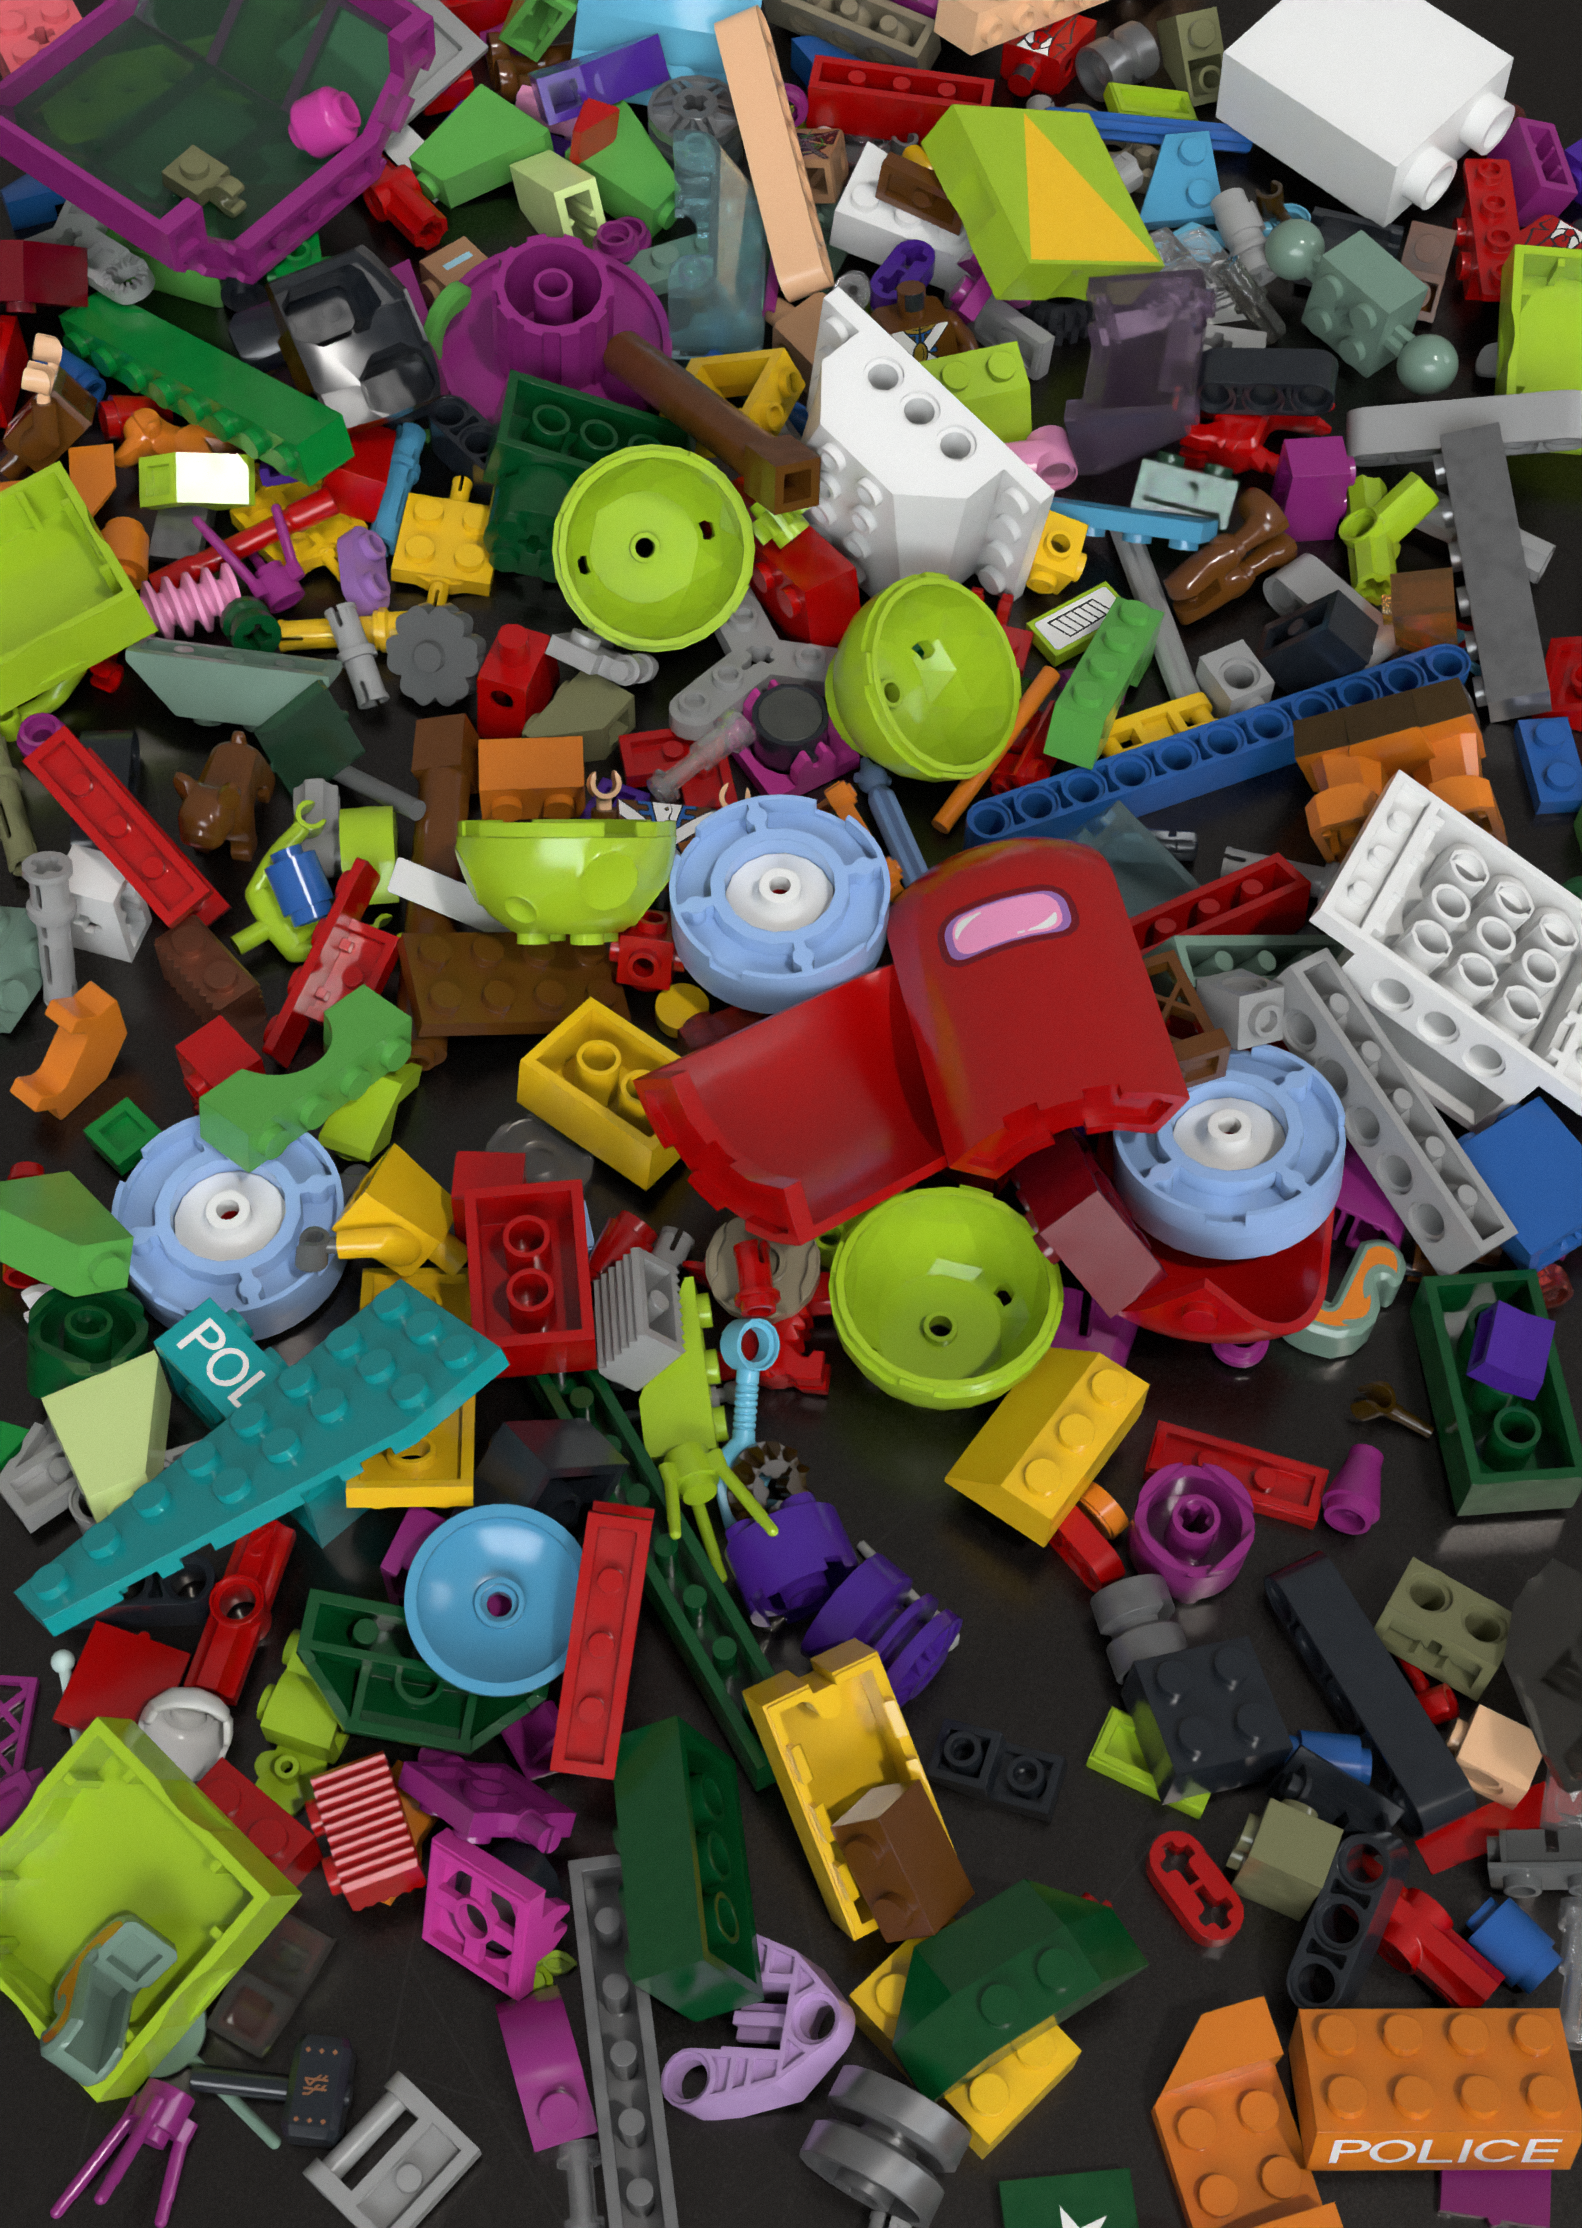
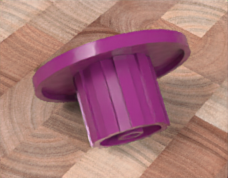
M543 233L526 237L527 242L516 248L510 246L506 251L489 257L472 268L459 280V282L471 288L472 295L469 304L450 320L446 328L442 346V358L439 362L446 378L449 395L459 396L466 400L492 425L496 407L510 369L641 411L653 412L655 408L611 375L605 368L603 361L607 343L613 336L623 331L638 333L672 359V334L667 314L651 287L631 268L611 256L599 252V250L587 248L583 245L582 239L564 234L563 238L546 237V234Z

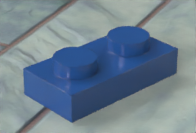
M1568 717L1518 720L1513 734L1535 814L1579 812L1582 805V766Z

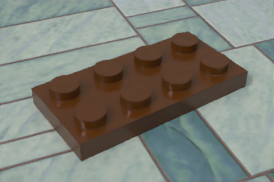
M514 932L402 933L397 948L417 1037L548 1034L589 997L594 998L630 1022L631 1016L622 984L616 983L617 964L616 962L609 961L611 942H604L603 945H570V934H566V941H550V944L524 945L517 944V933Z

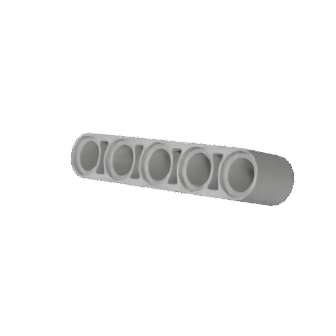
M1556 390L1356 408L1346 413L1347 456L1354 457L1355 464L1358 467L1433 462L1432 456L1442 454L1439 435L1495 422L1500 423L1506 456L1577 450L1582 448V391Z

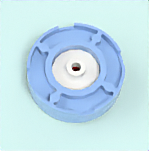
M775 794L751 797L727 805L701 821L695 827V837L684 849L681 856L676 854L670 873L669 895L672 936L678 956L690 975L712 995L736 1007L765 1014L778 1013L835 985L871 971L877 965L887 940L891 883L886 859L874 837L862 824L849 814L844 821L835 815L817 809L816 799L797 795Z
M1263 1044L1252 1047L1251 1051L1231 1049L1226 1076L1187 1088L1190 1099L1156 1134L1113 1130V1178L1117 1193L1130 1210L1132 1219L1142 1229L1178 1251L1223 1260H1239L1273 1255L1297 1244L1318 1229L1333 1210L1339 1197L1346 1147L1345 1112L1342 1103L1331 1084L1313 1066L1296 1055L1272 1045Z
M199 1114L172 1125L149 1141L141 1149L143 1159L131 1172L127 1181H119L113 1199L111 1214L134 1237L128 1281L143 1307L156 1320L168 1328H172L210 1297L224 1312L233 1308L246 1320L254 1333V1336L250 1338L252 1341L265 1339L279 1334L306 1319L329 1297L343 1274L348 1259H339L338 1254H329L328 1265L325 1269L318 1272L301 1271L295 1265L296 1248L299 1245L300 1234L308 1227L317 1226L327 1230L330 1237H336L337 1233L331 1229L346 1206L340 1176L333 1160L320 1142L308 1132L290 1143L280 1156L273 1160H267L248 1173L200 1137Z

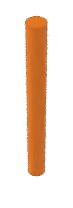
M1044 666L1019 700L1014 730L1001 755L986 770L959 782L931 821L935 829L943 834H948L1060 680V674L1054 668Z

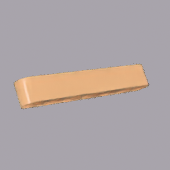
M755 5L714 23V29L775 272L785 298L789 303L834 286V277L771 32L761 8Z

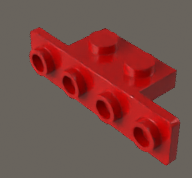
M1467 158L1463 164L1466 202L1461 218H1454L1452 229L1457 230L1453 246H1458L1459 250L1455 268L1456 279L1463 281L1465 300L1500 302L1502 267L1514 245H1522L1510 162L1507 159Z
M357 857L351 869L346 870L339 878L335 890L336 900L327 918H322L314 929L311 939L312 948L303 966H299L293 972L288 983V997L279 1015L273 1016L266 1026L262 1052L275 1064L284 1068L289 1067L311 1021L324 1026V1011L363 984L381 995L399 958L397 944L400 937L360 922L381 878L373 866L364 859Z

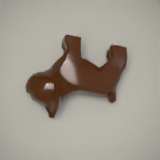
M234 731L230 741L221 742L213 748L198 781L185 773H175L173 784L182 799L177 818L180 838L183 844L192 846L194 851L210 855L212 850L220 847L225 840H229L232 859L250 862L258 844L254 818L256 794L259 802L269 803L275 787V776L262 754L256 748L247 744L245 734L241 731Z

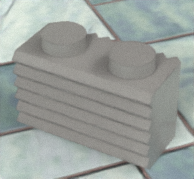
M633 1247L630 1248L631 1254H623V1260L616 1261V1267H608V1273L601 1274V1280H593L595 1299L593 1319L597 1334L598 1353L596 1356L599 1374L610 1381L617 1382L637 1392L677 1360L686 1350L682 1346L685 1341L681 1337L685 1333L680 1328L684 1324L680 1320L683 1315L679 1311L682 1306L678 1302L681 1299L678 1294L681 1289L677 1285L680 1280L676 1276L679 1271L674 1265L642 1248Z

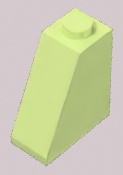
M551 150L510 164L509 167L520 209L538 234L545 233L546 237L560 238L567 234L582 239L584 246L593 249V238L597 234L598 228L606 223L595 177Z
M155 1350L113 1367L109 1371L106 1370L104 1373L92 1376L41 1398L57 1440L96 1524L100 1523L132 1497L142 1485L150 1482L163 1471L171 1393Z

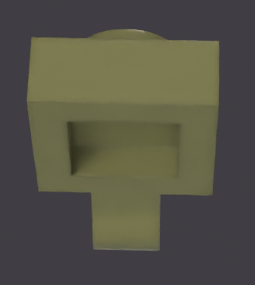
M195 145L190 146L161 171L163 186L183 199L188 197L201 206L210 201L232 218H235L247 207V203L237 197L245 190V185L237 178L230 176L229 167Z

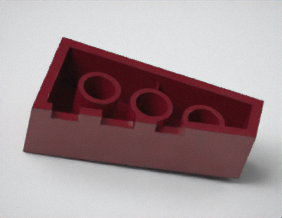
M0 240V305H6V312L36 313V306L88 307L87 248L28 240Z
M1076 1127L1067 1128L1053 1134L1054 1145L1028 1155L1008 1170L1007 1174L1018 1189L1015 1194L1027 1211L1024 1213V1217L1036 1233L1032 1238L1040 1251L1053 1265L1062 1260L1106 1314L1112 1318L1168 1277V1274L1162 1264L1149 1251L1152 1247L1139 1228H1136L1131 1220L1132 1214L1114 1189V1183L1091 1145Z

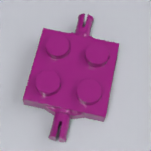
M424 1747L419 1751L418 1762L404 1761L397 1785L419 1801L420 1810L429 1815L442 1818L454 1827L453 1833L455 1836L474 1844H489L492 1837H510L522 1843L532 1844L541 1853H545V1851L546 1853H551L558 1847L561 1837H570L577 1814L505 1763L466 1761L458 1755Z

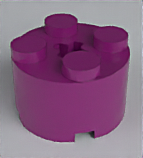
M1183 1462L1170 1464L1158 1470L1143 1486L1128 1527L1126 1550L1139 1575H1162L1171 1597L1180 1603L1190 1604L1221 1592L1234 1581L1254 1540L1255 1521L1254 1507L1250 1494L1244 1485L1230 1472L1217 1465L1203 1463L1202 1466H1182Z

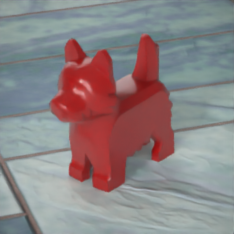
M1201 411V417L1213 420V423L1200 424L1197 417L1189 415L1181 431L1180 445L1184 447L1179 452L1178 464L1197 469L1208 467L1212 468L1213 471H1220L1221 474H1238L1253 469L1260 473L1267 472L1275 476L1280 455L1270 452L1263 447L1271 432L1274 430H1286L1323 436L1330 434L1332 427L1320 416L1212 414Z
M706 1257L703 1262L683 1261L682 1267L691 1272L689 1277L693 1276L695 1283L708 1287L711 1290L705 1274ZM821 1272V1280L812 1300L795 1316L772 1324L779 1335V1354L771 1367L760 1371L758 1385L769 1389L795 1387L803 1393L828 1395L832 1367L831 1364H825V1352L813 1351L809 1356H803L802 1353L805 1352L804 1341L811 1340L809 1329L814 1328L812 1317L832 1315L828 1288L830 1272ZM748 1329L742 1336L741 1350L744 1357L751 1361L758 1353L759 1340L756 1333L752 1329ZM717 1352L721 1380L727 1381L736 1378L737 1370L727 1365L721 1352Z

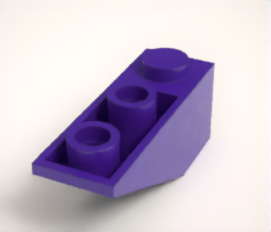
M658 33L528 73L540 118L549 126L578 117L587 98L611 105L670 80Z

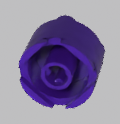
M802 1492L790 1496L780 1504L779 1511L768 1515L779 1530L775 1537L769 1536L754 1518L738 1521L725 1532L728 1545L724 1556L749 1617L756 1626L772 1627L768 1617L782 1614L787 1624L800 1622L818 1615L835 1590L860 1565L835 1507L826 1502H817L812 1492Z

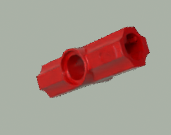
M381 154V157L387 160L380 178L362 192L369 211L379 222L390 220L415 247L421 246L427 251L437 246L443 234L448 230L447 218L422 194L420 184L408 166L401 164L395 167Z
M274 1519L237 1539L224 1577L216 1583L210 1593L209 1606L211 1612L183 1687L201 1688L218 1696L225 1705H237L259 1641L266 1637L271 1628V1607L297 1538L294 1529ZM251 1602L255 1604L252 1612L244 1618L231 1619L227 1617L229 1610L237 1603Z
M1363 1852V1868L1372 1878L1378 1879L1383 1872V1866ZM1403 1886L1377 1953L1399 1972L1409 1976L1415 1974L1450 2007L1480 2008L1505 1979V1976L1453 1930L1454 1924L1451 1917L1435 1899L1420 1889L1413 1887L1407 1889ZM1343 1904L1341 1908L1359 1923L1355 1911L1348 1905Z

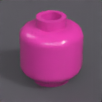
M324 86L296 100L292 104L290 109L291 123L288 125V132L292 142L298 149L305 150L313 157L323 159L344 149L357 138L361 116L356 103L349 94L344 91L340 92L330 86Z

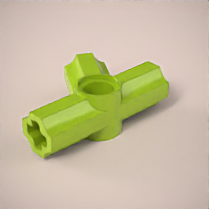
M1412 471L1388 493L1387 487L1380 477L1370 478L1363 474L1356 477L1354 485L1348 486L1346 492L1347 511L1339 526V535L1348 548L1351 586L1364 599L1376 606L1393 599L1392 593L1398 586L1395 560L1401 549L1399 541L1429 515L1440 502L1435 492L1421 477Z

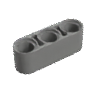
M1304 553L1265 579L1263 583L1265 598L1281 617L1339 589L1376 622L1379 627L1373 646V655L1369 664L1359 671L1381 664L1399 650V633L1390 620L1314 555Z

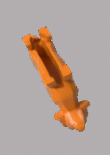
M273 377V378L277 379L278 381H280V382H282V383L288 385L287 383L283 382L282 380H280V379H278V378H276V377ZM141 408L126 420L123 428L125 441L114 453L116 466L128 468L138 464L140 457L173 452L247 453L229 442L219 440L215 434L199 425L174 426L162 419L155 410Z

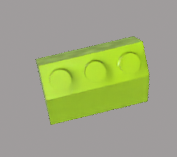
M1017 341L919 362L1003 443L1026 440L1032 433L1030 384Z

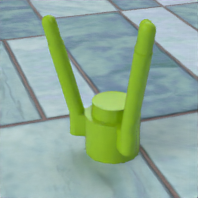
M691 1441L682 1443L670 1450L664 1457L663 1463L658 1466L664 1483L670 1537L673 1540L681 1537L680 1498L683 1499L685 1504L692 1507L707 1556L722 1583L726 1582L727 1574L704 1504L716 1495L719 1477L769 1536L775 1537L778 1534V1527L730 1469L720 1448L709 1451L706 1444Z

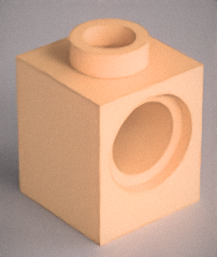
M1479 1704L1467 1722L1460 1718L1456 1719L1445 1744L1467 1777L1473 1791L1513 1810L1528 1792L1549 1738Z

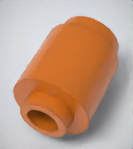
M130 517L113 518L106 523L101 533L105 541L110 545L135 590H139L141 582L148 580L149 536L139 521Z

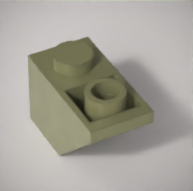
M1217 6L1157 21L1164 68L1177 90L1188 92L1193 107L1218 101L1224 48Z
M580 671L572 680H566L561 684L554 699L540 714L535 713L528 719L522 730V738L583 736L584 762L605 760L618 746V735L629 734L635 728L634 695L598 674L589 675Z

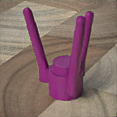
M273 504L271 511L286 565L283 566L280 560H274L266 564L260 554L256 552L248 556L257 570L254 575L201 517L194 516L192 518L194 526L248 585L254 597L259 600L263 599L271 613L285 611L293 607L304 597L305 592L299 581L306 574L297 561L280 505Z
M148 2078L140 2095L132 2096L122 2117L50 2210L51 2217L58 2219L65 2213L126 2134L129 2133L128 2140L106 2174L103 2183L95 2194L94 2201L98 2205H104L108 2201L143 2143L153 2148L164 2150L168 2140H171L173 2145L154 2220L156 2227H165L175 2199L187 2146L198 2127V2124L188 2119L195 2100L184 2091L169 2083Z

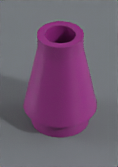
M1367 1444L1351 1446L1347 1459L1322 1498L1326 1522L1340 1532L1352 1535L1366 1533L1371 1525L1380 1518L1381 1468L1384 1456L1377 1448Z

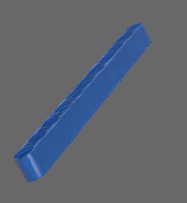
M1438 644L1098 760L1092 770L1078 767L981 800L972 805L968 810L962 849L964 851L981 844L1017 837H1052L1074 840L1097 832L1100 827H1112L1296 763L1293 721L1459 677L1462 684L1465 685L1471 669L1470 657L1462 648L1456 645Z

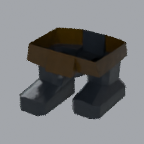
M364 245L268 282L264 286L269 301L235 313L228 328L229 337L239 360L269 376L289 369L299 392L315 398L314 400L343 415L349 437L377 426L396 430L399 424L403 427L405 422L416 423L428 418L427 409L430 403L449 395L446 378L438 356L426 336L407 288Z

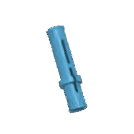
M409 422L403 423V427L400 424L396 427V437L387 485L376 519L371 523L369 529L376 532L383 540L386 547L385 557H388L389 553L391 555L395 553L408 493L411 492L413 485L418 482L421 473L419 458L426 440V432L419 425Z

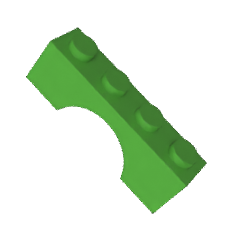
M1116 597L1055 703L1043 751L1044 754L1089 770L1093 769L1108 741L1114 720L1129 685L1134 687L1139 685L1152 660L1164 612L1150 608L1138 600Z
M365 984L361 985L324 1011L325 1055L318 1062L304 1070L284 1075H266L240 1069L199 1098L200 1137L248 1173L267 1160L277 1158L290 1143L308 1130L320 1127L333 1112L350 1100L360 1098L369 1086L390 1071H397L406 1063L408 1058L411 1057L412 1018Z

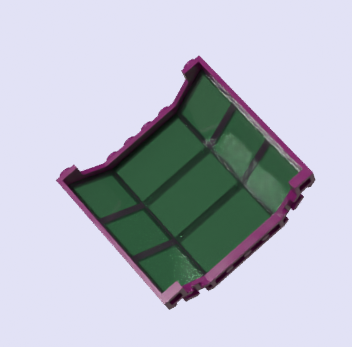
M105 0L95 10L72 25L65 33L41 49L35 56L14 72L8 74L0 82V156L173 271L186 273L187 270H191L205 277L223 280L226 277H232L242 283L253 285L380 178L387 163V160L381 157V154L392 130L397 133L401 132L415 102V99L409 96V92L421 68L429 71L435 58L433 16L407 0ZM330 86L340 92L344 91L351 96L359 109L361 124L358 127L357 138L344 149L326 158L319 159L311 156L305 150L298 149L292 142L288 132V125L291 123L290 109L296 100L321 87ZM195 145L229 167L230 176L237 178L245 185V190L237 197L245 201L247 207L235 218H232L210 201L201 206L188 197L183 199L163 186L161 171L190 146Z

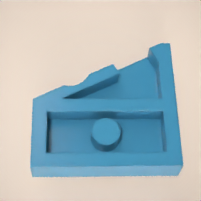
M1209 131L1165 135L1139 214L1146 229L1177 228L1191 221L1199 225L1216 224L1210 203L1221 191Z

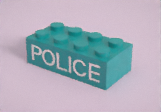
M209 1297L156 1339L154 1345L172 1391L212 1432L228 1419L238 1407L249 1402L276 1380L289 1366L273 1348L268 1347L262 1351L250 1339L254 1336V1333L246 1320L235 1309L230 1308L227 1312H224ZM336 1475L310 1489L309 1495L303 1497L305 1503L288 1513L323 1549L370 1508H347L346 1481L343 1483L339 1475Z

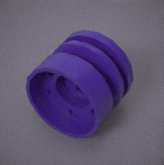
M876 1553L859 1565L825 1603L807 1630L801 1643L800 1654L810 1661L811 1658L850 1639H858L878 1651L899 1708H901L907 1701L915 1698L939 1671L948 1656L949 1648L961 1629L963 1619L950 1609L943 1610L933 1618L938 1608L939 1600L929 1593H926L907 1608H904L903 1605L912 1588L913 1579L883 1554Z

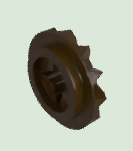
M762 1441L750 1445L739 1454L731 1467V1470L768 1515L779 1511L780 1504L792 1495L802 1492L814 1493L807 1487L805 1477L811 1468L799 1461L797 1449L784 1446L779 1441ZM759 1477L768 1479L779 1478L775 1487L781 1493L780 1497L782 1500L768 1499L766 1501L769 1490L764 1485L765 1482ZM727 1486L728 1504L735 1520L738 1522L743 1519L753 1518Z

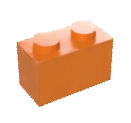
M583 736L478 740L479 796L482 820L514 822L523 819H569L581 816L586 808Z

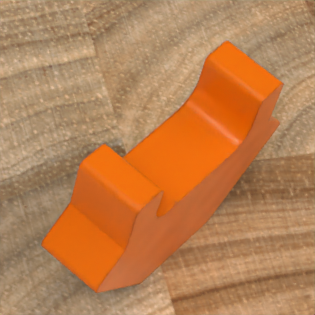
M89 981L73 997L50 1001L45 1015L59 1025L40 1068L31 1075L17 1077L10 1089V1093L35 1112L48 1110L59 1120H63L107 1079L128 1034L118 1001L92 981Z

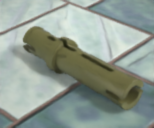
M0 734V839L9 872H13L15 876H22V862L28 856L38 853L20 792L23 787L21 774L17 769L13 768L7 749L6 738Z

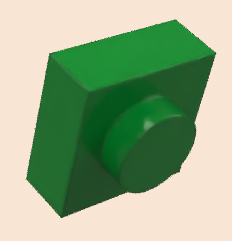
M128 1097L124 1098L83 1130L87 1142L121 1176L143 1159L141 1149L162 1132Z

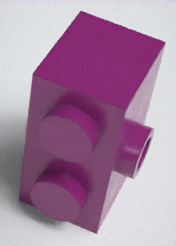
M1517 117L1500 142L1487 154V158L1507 159L1510 162L1519 227H1527L1545 214L1554 215L1558 218L1578 194L1555 125L1552 123Z
M1342 436L1284 439L1270 497L1286 516L1290 526L1284 532L1291 536L1295 542L1334 539L1339 519H1344L1346 516V492L1348 486H1353L1355 483L1356 464L1353 456H1347Z

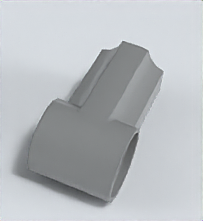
M323 778L305 779L303 784L293 788L294 815L298 804L304 800H312L315 802L314 808L309 813L302 815V819L309 824L318 823L322 819L327 821L323 832L318 837L306 838L301 843L304 852L316 851L327 879L340 878L342 875L339 839V810L341 805L338 785H332Z

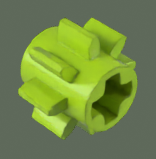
M756 502L749 508L750 512L757 519L752 523L753 534L763 546L773 539L781 549L809 526V523L802 516L809 508L773 515Z

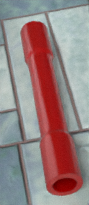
M325 486L289 504L282 510L289 534L292 535L297 532H304L340 514L341 511L328 486ZM272 515L222 541L239 560H242L280 540ZM210 546L194 555H187L148 576L155 592L160 593L161 577L168 576L177 589L180 587L181 573L188 572L195 583L199 584L201 568L208 567L211 573L214 574L220 571L221 563L226 561Z

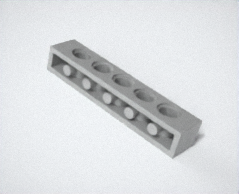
M1326 947L1288 966L1273 979V982L1284 986L1283 1042L1292 1054L1303 1059L1321 1073L1337 1093L1345 1112L1344 1127L1346 1137L1437 1274L1453 1275L1518 1234L1519 1232L1328 948Z

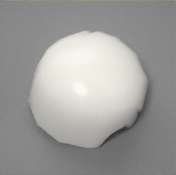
M171 1687L147 1703L138 1722V1726L195 1784L204 1777L221 1757L225 1759L233 1737V1718L230 1715V1709L218 1696L197 1687Z

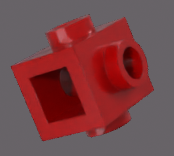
M648 909L635 927H629L623 932H618V941L611 942L609 961L618 962L616 983L628 984L637 990L645 992L657 991L659 989L670 991L676 971L685 972L686 968L680 960L674 945L671 912Z

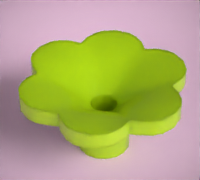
M278 1745L276 1750L265 1751L256 1758L254 1769L259 1778L255 1785L291 1816H296L305 1808V1801L315 1797L310 1777L325 1772L328 1762ZM287 1768H293L288 1773L284 1772Z

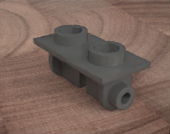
M1500 1829L1499 1836H1487L1488 1873L1491 1890H1503L1504 1894L1515 1898L1536 1897L1542 1894V1890H1569L1570 1894L1582 1897V1829H1558L1559 1852H1546L1545 1829Z

